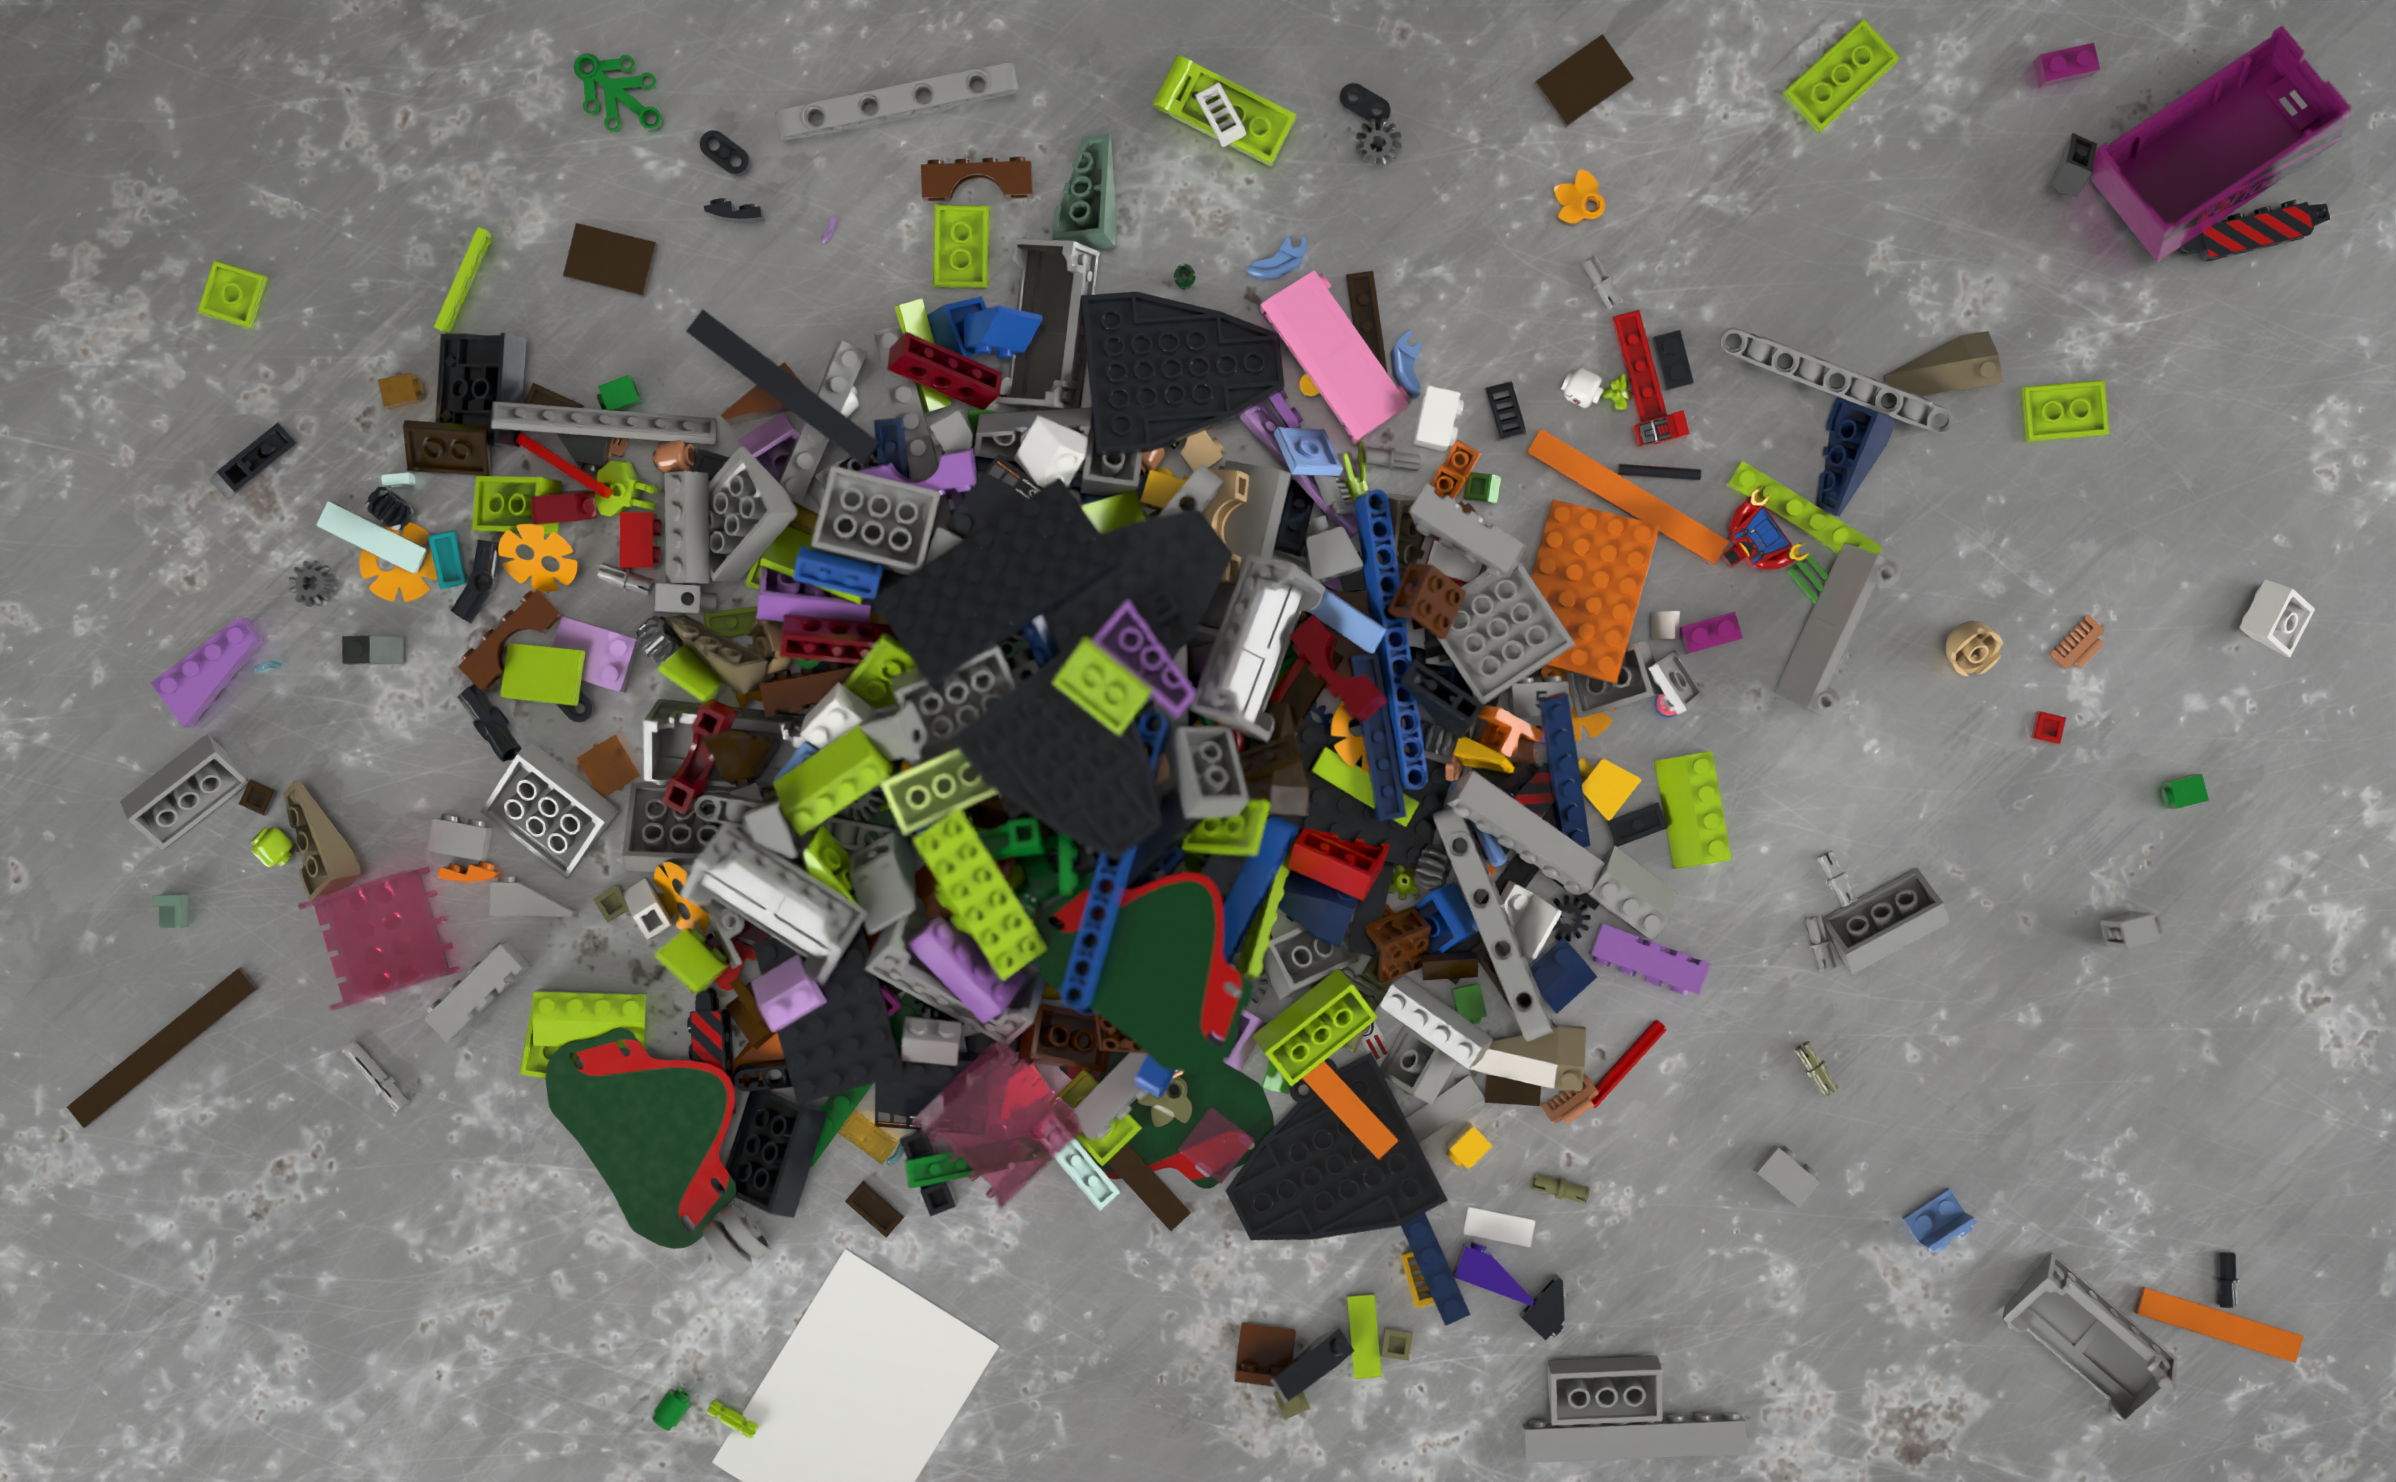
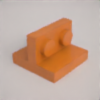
M1484 705L1477 717L1487 723L1478 743L1505 757H1510L1511 753L1516 750L1519 737L1539 742L1543 731L1499 707Z

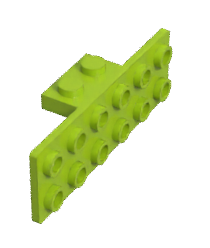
M956 809L913 839L916 847L939 881V883L934 885L939 892L936 894L937 899L944 908L948 907L953 914L951 920L959 931L963 930V932L973 935L1000 979L1008 978L1047 950V946L961 810Z

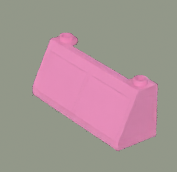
M1314 270L1264 301L1260 306V313L1267 323H1274L1273 329L1275 332H1278L1335 413L1341 426L1345 425L1346 435L1355 446L1409 407L1407 401L1410 397L1402 386L1396 387L1328 289L1331 285L1322 273L1318 276Z

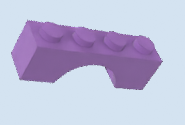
M972 448L943 454L935 474L923 480H913L901 475L892 463L865 467L860 470V473L938 491L941 492L940 495L946 494L945 489L955 487L956 492L971 490L973 488L972 484H976L979 480Z

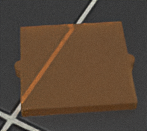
M616 735L599 745L594 744L591 750L576 758L596 792L604 798L616 790H623L626 784L640 777L639 772Z

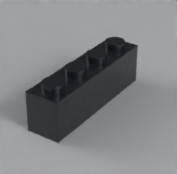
M1178 790L1175 793L1170 792L1161 801L1162 805L1159 807L1162 826L1137 845L1125 889H1135L1206 818H1185ZM1111 858L1112 867L1120 864L1121 858L1118 860Z

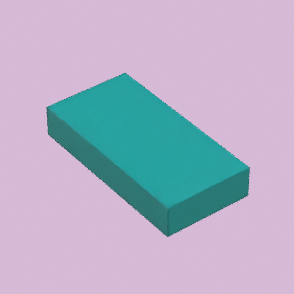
M456 530L429 535L428 540L440 590L468 584Z

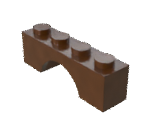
M1011 157L1006 162H999L998 158H983L982 162L971 163V159H955V163L944 164L943 160L934 159L928 160L927 164H921L922 199L924 202L951 201L955 191L961 184L976 178L987 179L995 183L1002 190L1006 199L1033 198L1031 161H1026V157Z
M531 590L526 593L520 600L522 605L515 611L512 609L500 619L502 624L495 631L490 629L482 636L480 640L483 643L475 650L473 648L469 649L461 657L463 662L458 667L480 690L487 691L503 675L502 652L506 642L512 635L529 629L545 634L565 615L542 591L536 590L533 592Z

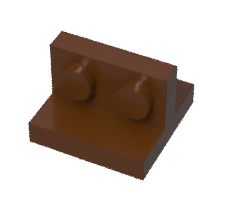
M738 977L731 983L738 997L725 1008L750 1044L755 1049H758L774 1036L777 1031L772 1032L761 1013L751 981L746 983Z

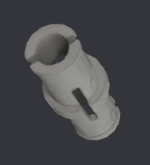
M1829 851L1824 856L1821 855L1816 858L1828 878L1826 881L1828 886H1832L1841 906L1845 907L1850 905V902L1854 903L1857 901L1858 898L1846 879L1848 875L1842 871L1833 851Z

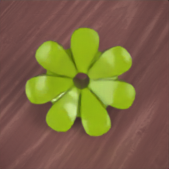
M1625 374L1618 375L1617 379L1612 380V388H1603L1605 389L1602 395L1603 398L1614 400L1615 407L1619 410H1626V400L1632 399L1631 391H1626L1629 382L1625 379Z
M1396 865L1394 868L1396 873H1392V884L1389 887V893L1399 892L1398 898L1400 900L1407 899V893L1416 896L1419 893L1415 883L1414 873L1416 870L1410 868L1405 870L1403 866ZM1402 879H1406L1407 883H1402Z

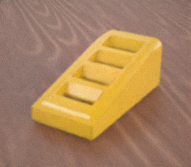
M1466 736L1458 739L1454 754L1464 766L1513 773L1514 767L1504 755Z
M1413 1252L1400 1254L1416 1309L1435 1305L1432 1296L1419 1299L1418 1294L1428 1292L1429 1288L1427 1285L1419 1288L1415 1286V1283L1425 1281L1423 1275L1416 1277L1412 1275V1272L1420 1270L1418 1264L1414 1266L1409 1265V1261L1416 1260Z

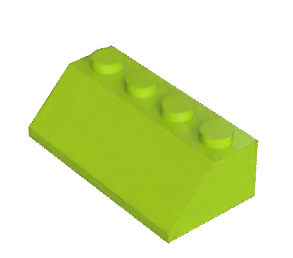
M862 722L773 782L783 813L800 836L887 779L895 767L891 760L886 759L860 727Z
M1706 751L1654 761L1663 815L1668 826L1666 832L1673 869L1732 860L1713 752Z
M1338 968L1252 1037L1290 1086H1293L1378 1019V1017L1349 979Z
M536 990L533 992L534 1046L562 1047L574 1041L596 1039L616 1028H626L633 1032L645 1049L647 993ZM622 1039L616 1041L618 1048H628Z

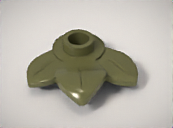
M1179 1076L1171 1080L1165 1093L1160 1098L1148 1093L1143 1099L1138 1100V1103L1142 1105L1152 1106L1151 1117L1155 1127L1168 1124L1174 1117L1182 1123H1187L1192 1114V1104L1186 1096L1188 1092L1187 1084ZM1170 1085H1177L1179 1092L1171 1094L1169 1092Z

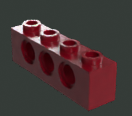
M907 331L890 347L887 370L981 410H985L1000 395L1002 372Z
M784 615L780 657L859 664L883 633L888 634L894 639L895 633L889 624Z

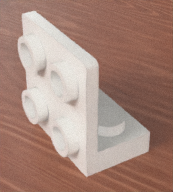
M1509 880L1500 895L1523 953L1532 959H1536L1562 912L1532 891Z

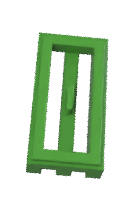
M1809 555L1803 560H1798L1787 572L1809 598L1816 603L1818 596L1796 570L1799 568L1820 592L1823 585L1804 563L1807 561L1824 582H1826L1828 574Z

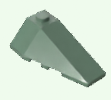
M1108 133L1085 136L1082 139L1072 165L1074 170L1070 181L1065 183L1060 206L1057 205L1054 212L1052 239L1075 241L1092 249L1115 247L1117 219L1111 135Z

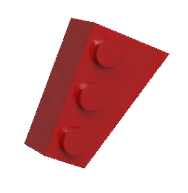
M1304 828L1294 844L1287 868L1364 901L1383 869L1390 845L1381 843L1380 847L1364 844L1363 839L1358 838L1355 839V842L1338 839V834Z

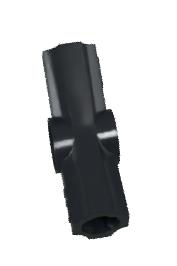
M478 540L473 570L469 576L468 584L450 610L471 624L490 594H493L498 587L497 574L501 556L498 553L499 543ZM486 575L489 578V585L486 589L480 590L477 581L481 576Z
M475 684L466 688L457 698L474 720L473 725L480 735L489 742L493 751L502 762L513 760L522 747L509 729L510 723L508 719Z

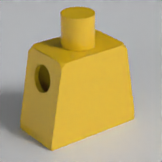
M1580 757L1578 763L1580 777L1583 779L1581 782L1583 797L1604 820L1610 821L1641 782V779L1603 758H1600L1593 766Z

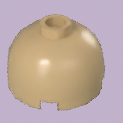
M757 620L751 624L748 636L753 635V644H748V649L769 660L765 675L785 670L794 660V658L780 657L783 622Z
M1967 621L1954 628L1949 634L1946 641V656L1957 673L1969 676L1968 673L1976 672L1977 675H1980L1991 669L2000 659L2001 653L1999 650L2001 645L2003 646V641L1990 625L1981 621Z

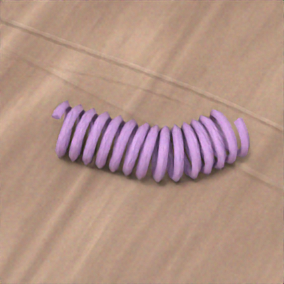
M831 217L825 233L820 238L821 241H824V244L831 238L830 236L834 232L838 219Z

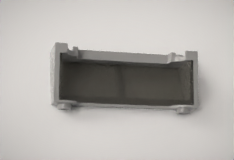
M1016 239L1012 259L1016 266L1021 269L1017 310L1042 315V322L1025 352L1013 355V358L1010 360L1009 376L1002 378L1000 395L997 397L996 402L1010 407L1034 410L1081 408L1087 361L1081 297L1082 295L1095 294L1099 251L1075 241Z

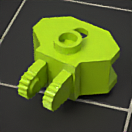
M611 460L598 471L596 480L613 490L609 499H605L595 493L596 506L601 515L609 517L620 516V512H625L630 507L635 506L655 510L656 503L651 500L640 499L641 490L649 493H658L659 486L643 482L644 479L638 478L631 462Z

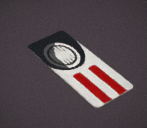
M1374 1021L1369 1025V1031H1365L1361 1042L1367 1053H1372L1375 1060L1388 1054L1391 1049Z

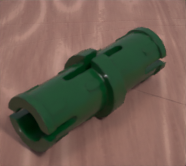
M1184 264V266L1179 265L1174 272V278H1176L1174 281L1180 289H1189L1195 282V276H1193L1195 272L1188 264ZM1182 274L1188 276L1186 280L1181 277Z

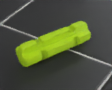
M717 1400L710 1403L707 1409L708 1415L713 1418H720V1422L737 1432L739 1430L742 1431L741 1434L751 1439L754 1437L759 1427L751 1420L746 1421V1417L729 1407L724 1408V1405Z

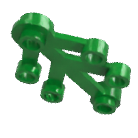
M582 54L575 60L574 72L584 83L585 101L583 108L587 114L597 115L601 110V105L595 95L596 81L604 88L606 109L604 125L608 131L616 133L622 128V122L617 114L616 98L639 116V121L645 129L653 131L661 126L662 115L656 108L644 107L624 90L640 87L648 91L653 90L657 84L653 74L645 72L641 76L610 79L603 72L618 69L624 73L633 72L636 67L633 58L629 55H623L619 59L599 60L593 54ZM630 60L631 66L627 69L623 68V61ZM586 64L593 65L591 72H584ZM646 77L652 78V84L649 86L643 84V80ZM590 102H595L597 105L593 111L587 109ZM651 115L656 116L654 124L647 123V118ZM612 119L618 121V125L615 128H610L608 125Z

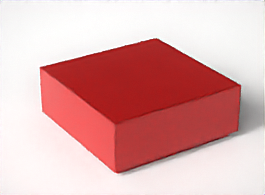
M2037 711L2031 738L2060 744L2066 717Z

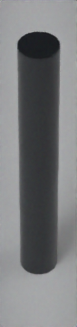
M1619 464L1618 475L1701 480V469Z

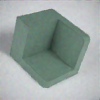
M188 894L152 896L153 907H159V926L161 928L188 927Z

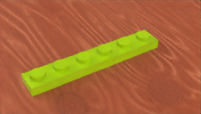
M1743 460L1739 463L1727 483L1729 487L1747 498L1752 496L1757 487L1762 486L1758 496L1766 498L1770 494V498L1764 504L1768 511L1838 554L1844 542L1876 555L1879 554L1883 547Z
M1298 834L1247 931L1236 971L1249 981L1257 978L1263 969L1262 959L1264 952L1270 944L1269 935L1271 928L1277 920L1276 910L1278 903L1284 895L1283 886L1285 879L1291 871L1287 867Z

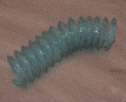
M266 661L255 666V671L258 674V672L260 673L270 668L279 670L280 666L282 667L283 665L277 661Z
M899 1142L896 1153L887 1159L888 1166L889 1164L891 1166V1164L897 1163L898 1159L900 1160L899 1157L904 1152L901 1142Z

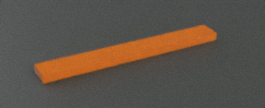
M1543 429L1539 430L1526 452L1637 520L1660 525L1659 533L1713 565H1716L1729 543L1727 539Z

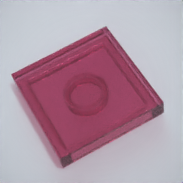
M1211 1106L1178 1148V1151L1222 1184L1255 1140Z

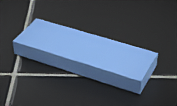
M1325 589L1318 607L1308 611L1369 653H1374L1387 630L1328 589Z

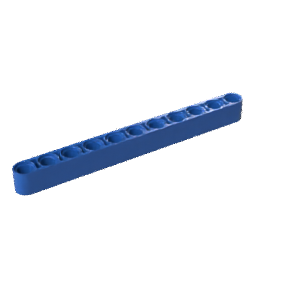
M1374 489L1360 494L1356 498L1355 512L1370 618L1387 629L1375 653H1378L1385 697L1388 700L1386 703L1402 791H1411L1423 788L1427 783L1428 774L1417 700L1400 682L1412 664L1406 620L1402 617H1394L1392 614L1387 619L1384 614L1385 607L1389 609L1400 585L1389 500L1382 490ZM1369 498H1372L1374 501V509L1369 505ZM1373 525L1378 529V536H1375L1373 533ZM1377 552L1382 556L1381 564L1377 561ZM1381 580L1386 584V591L1381 589ZM1389 634L1394 639L1393 647L1389 644L1388 641ZM1393 662H1395L1398 667L1397 674L1393 672ZM1397 689L1401 692V701L1396 697ZM1401 717L1404 718L1406 723L1404 729L1400 725ZM1405 744L1409 747L1408 757L1404 753ZM1409 772H1411L1413 775L1412 784H1410V782L1408 781Z
M1148 711L1142 715L1137 729L1144 748L1147 746H1152L1153 752L1148 760L1155 785L1170 733V723L1162 714L1156 711ZM1160 719L1159 729L1151 732V722ZM1137 845L1123 855L1120 864L1115 867L1111 865V857L1101 853L1061 991L1062 1001L1071 1008L1082 1010L1087 1008L1092 1002ZM1112 880L1114 884L1113 890L1108 894H1104V884ZM1104 907L1106 911L1105 917L1101 921H1097L1095 913L1099 908ZM1096 934L1098 942L1094 948L1090 949L1087 941L1091 935ZM1088 961L1090 970L1086 975L1082 976L1079 971L1080 966ZM1076 989H1080L1082 998L1079 1002L1074 1003L1072 1001V993Z
M1274 814L1265 823L1257 855H1249L1223 905L1222 951L1223 958L1229 966L1298 832V826ZM1147 1054L1137 1073L1134 1085L1160 1098L1168 1088L1176 1071L1160 1067Z

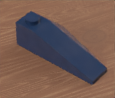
M1837 396L1827 421L1826 430L1830 432L1828 446H1824L1823 451L1826 461L1825 469L1820 474L1817 507L1839 517L1887 446L1898 419Z
M1291 870L1285 879L1283 886L1284 895L1277 908L1287 914L1286 918L1292 922L1296 921L1306 928L1307 933L1312 937L1340 947L1358 898Z

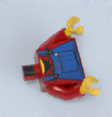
M1762 486L1757 487L1752 496L1735 510L1729 525L1731 533L1728 535V539L1733 547L1723 553L1722 556L1731 568L1744 560L1749 568L1756 566L1759 570H1776L1796 560H1803L1810 555V553L1801 555L1798 552V548L1805 543L1800 542L1793 546L1766 509L1764 504L1770 498V494L1766 498H1760L1758 492L1762 489Z

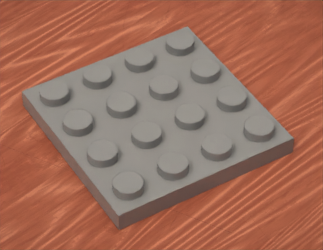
M1520 561L1509 578L1503 575L1498 578L1486 570L1463 585L1461 588L1466 591V594L1446 639H1439L1437 637L1478 701L1483 705L1575 646V643Z

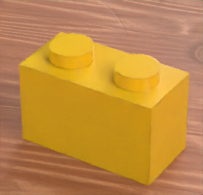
M1470 1122L1445 1144L1449 1149L1446 1153L1448 1157L1459 1168L1465 1165L1468 1169L1493 1147Z

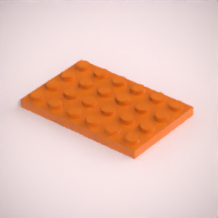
M1555 499L1552 500L1531 579L1575 643V646L1546 664V667L1617 684L1660 525Z

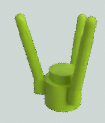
M1363 442L1358 443L1360 480L1359 477H1354L1348 453L1343 454L1349 479L1343 482L1347 484L1348 494L1351 495V500L1353 501L1360 494L1366 493V490H1369L1366 482Z

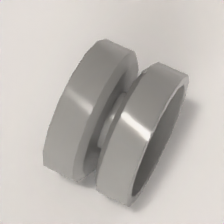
M732 1204L721 1213L722 1223L713 1220L702 1229V1233L717 1256L733 1272L741 1276L752 1266L751 1256L761 1259L771 1250V1246L752 1219L737 1205Z

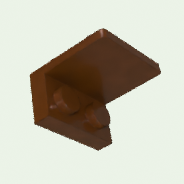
M1409 563L1388 612L1394 617L1413 618L1439 639H1446L1466 591L1431 564Z
M1413 906L1366 925L1367 935L1381 950L1377 980L1380 983L1394 980L1401 975L1422 968V955L1428 954L1431 926Z
M1242 1322L1234 1375L1235 1382L1274 1387L1270 1379L1292 1361L1296 1330Z

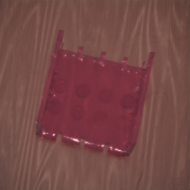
M429 866L417 870L402 871L298 904L299 909L314 908L320 926L330 924V929L321 932L327 951L338 950L339 955L330 957L336 979L344 976L347 981L338 984L343 1001L330 1005V1011L359 1004L461 972L459 966L449 968L444 951L454 947L452 943L442 945L436 924L446 921L444 916L434 919L428 898L437 896V892L433 890L426 893L421 875L430 872Z
M1001 1039L994 1046L991 1044L912 1121L916 1127L921 1124L922 1132L925 1135L932 1129L936 1131L929 1139L933 1144L942 1137L955 1150L949 1157L953 1163L962 1157L975 1170L968 1178L973 1182L981 1175L992 1186L986 1195L989 1198L995 1195L997 1205L1000 1208L1012 1199L1082 1131L1078 1115L1073 1112L1074 1110L1061 1097L1056 1098L1052 1103L1050 1102L1056 1095V1092L1042 1078H1038L1033 1084L1031 1083L1037 1074L1022 1059H1019L1014 1065L1011 1064L1017 1057V1054Z

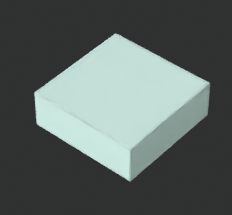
M409 472L381 475L382 485L388 488L415 485V475Z

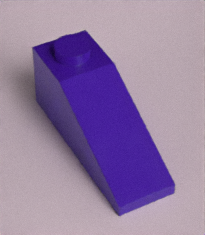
M1474 1241L1470 1245L1463 1243L1452 1273L1454 1278L1527 1305H1533L1534 1300L1490 1252L1486 1251L1487 1246Z

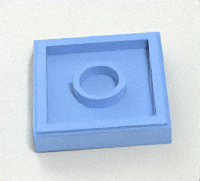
M1277 427L1274 436L1292 474L1340 476L1343 468L1325 429Z

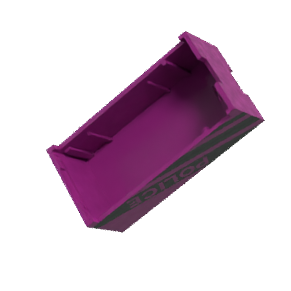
M2283 26L2274 30L2270 38L2109 145L2105 143L2097 148L2091 181L2157 262L2341 140L2352 110L2351 106L2329 80L2324 82L2305 60L2303 49ZM2294 90L2306 103L2307 107L2304 109L2290 95ZM2285 97L2298 113L2291 116L2280 100Z

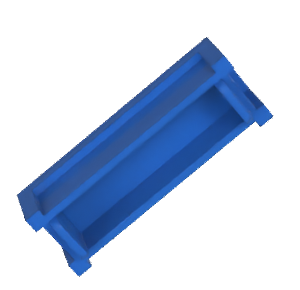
M802 545L797 556L793 580L873 599L879 590V579L884 565L878 564V566L854 561L807 549V546Z

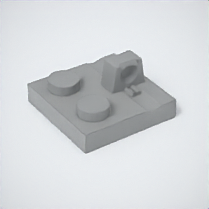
M1676 650L1667 654L1648 668L1653 682L1661 687L1665 696L1662 699L1671 712L1675 710L1680 715L1704 697V694Z

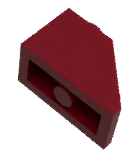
M571 490L531 496L533 524L572 522L597 518L595 492L592 490Z

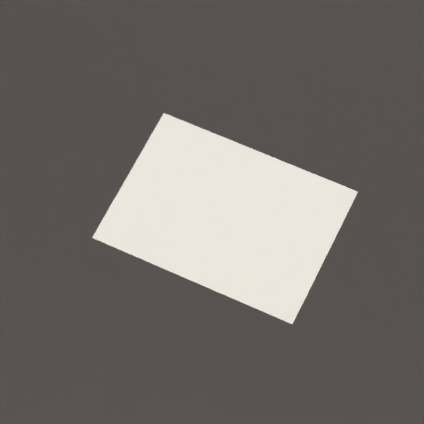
M845 1249L742 1413V1416L746 1417V1421L751 1420L759 1426L756 1434L750 1439L742 1435V1431L739 1430L737 1432L732 1429L712 1463L742 1482H915L999 1345Z

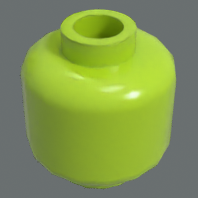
M265 826L251 840L253 844L251 848L252 854L267 867H273L277 863L283 866L293 855L289 852L293 842L277 827L268 829Z

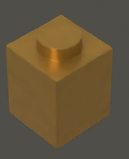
M405 373L378 379L384 407L394 409L422 402L420 395L424 394L421 379H417L416 375Z

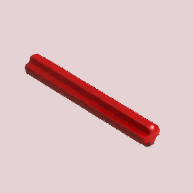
M1655 1020L1595 1085L1598 1095L1591 1099L1594 1104L1593 1108H1596L1666 1032L1667 1028L1660 1021Z

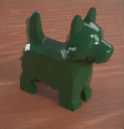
M1056 834L1043 839L1044 853L1003 858L997 865L999 869L1010 866L1022 867L1026 882L1022 887L1015 890L1013 894L1030 921L1034 920L1037 915L1036 908L1038 904L1059 895V872H1056V868L1053 867V861L1050 862L1054 855L1059 856V842Z

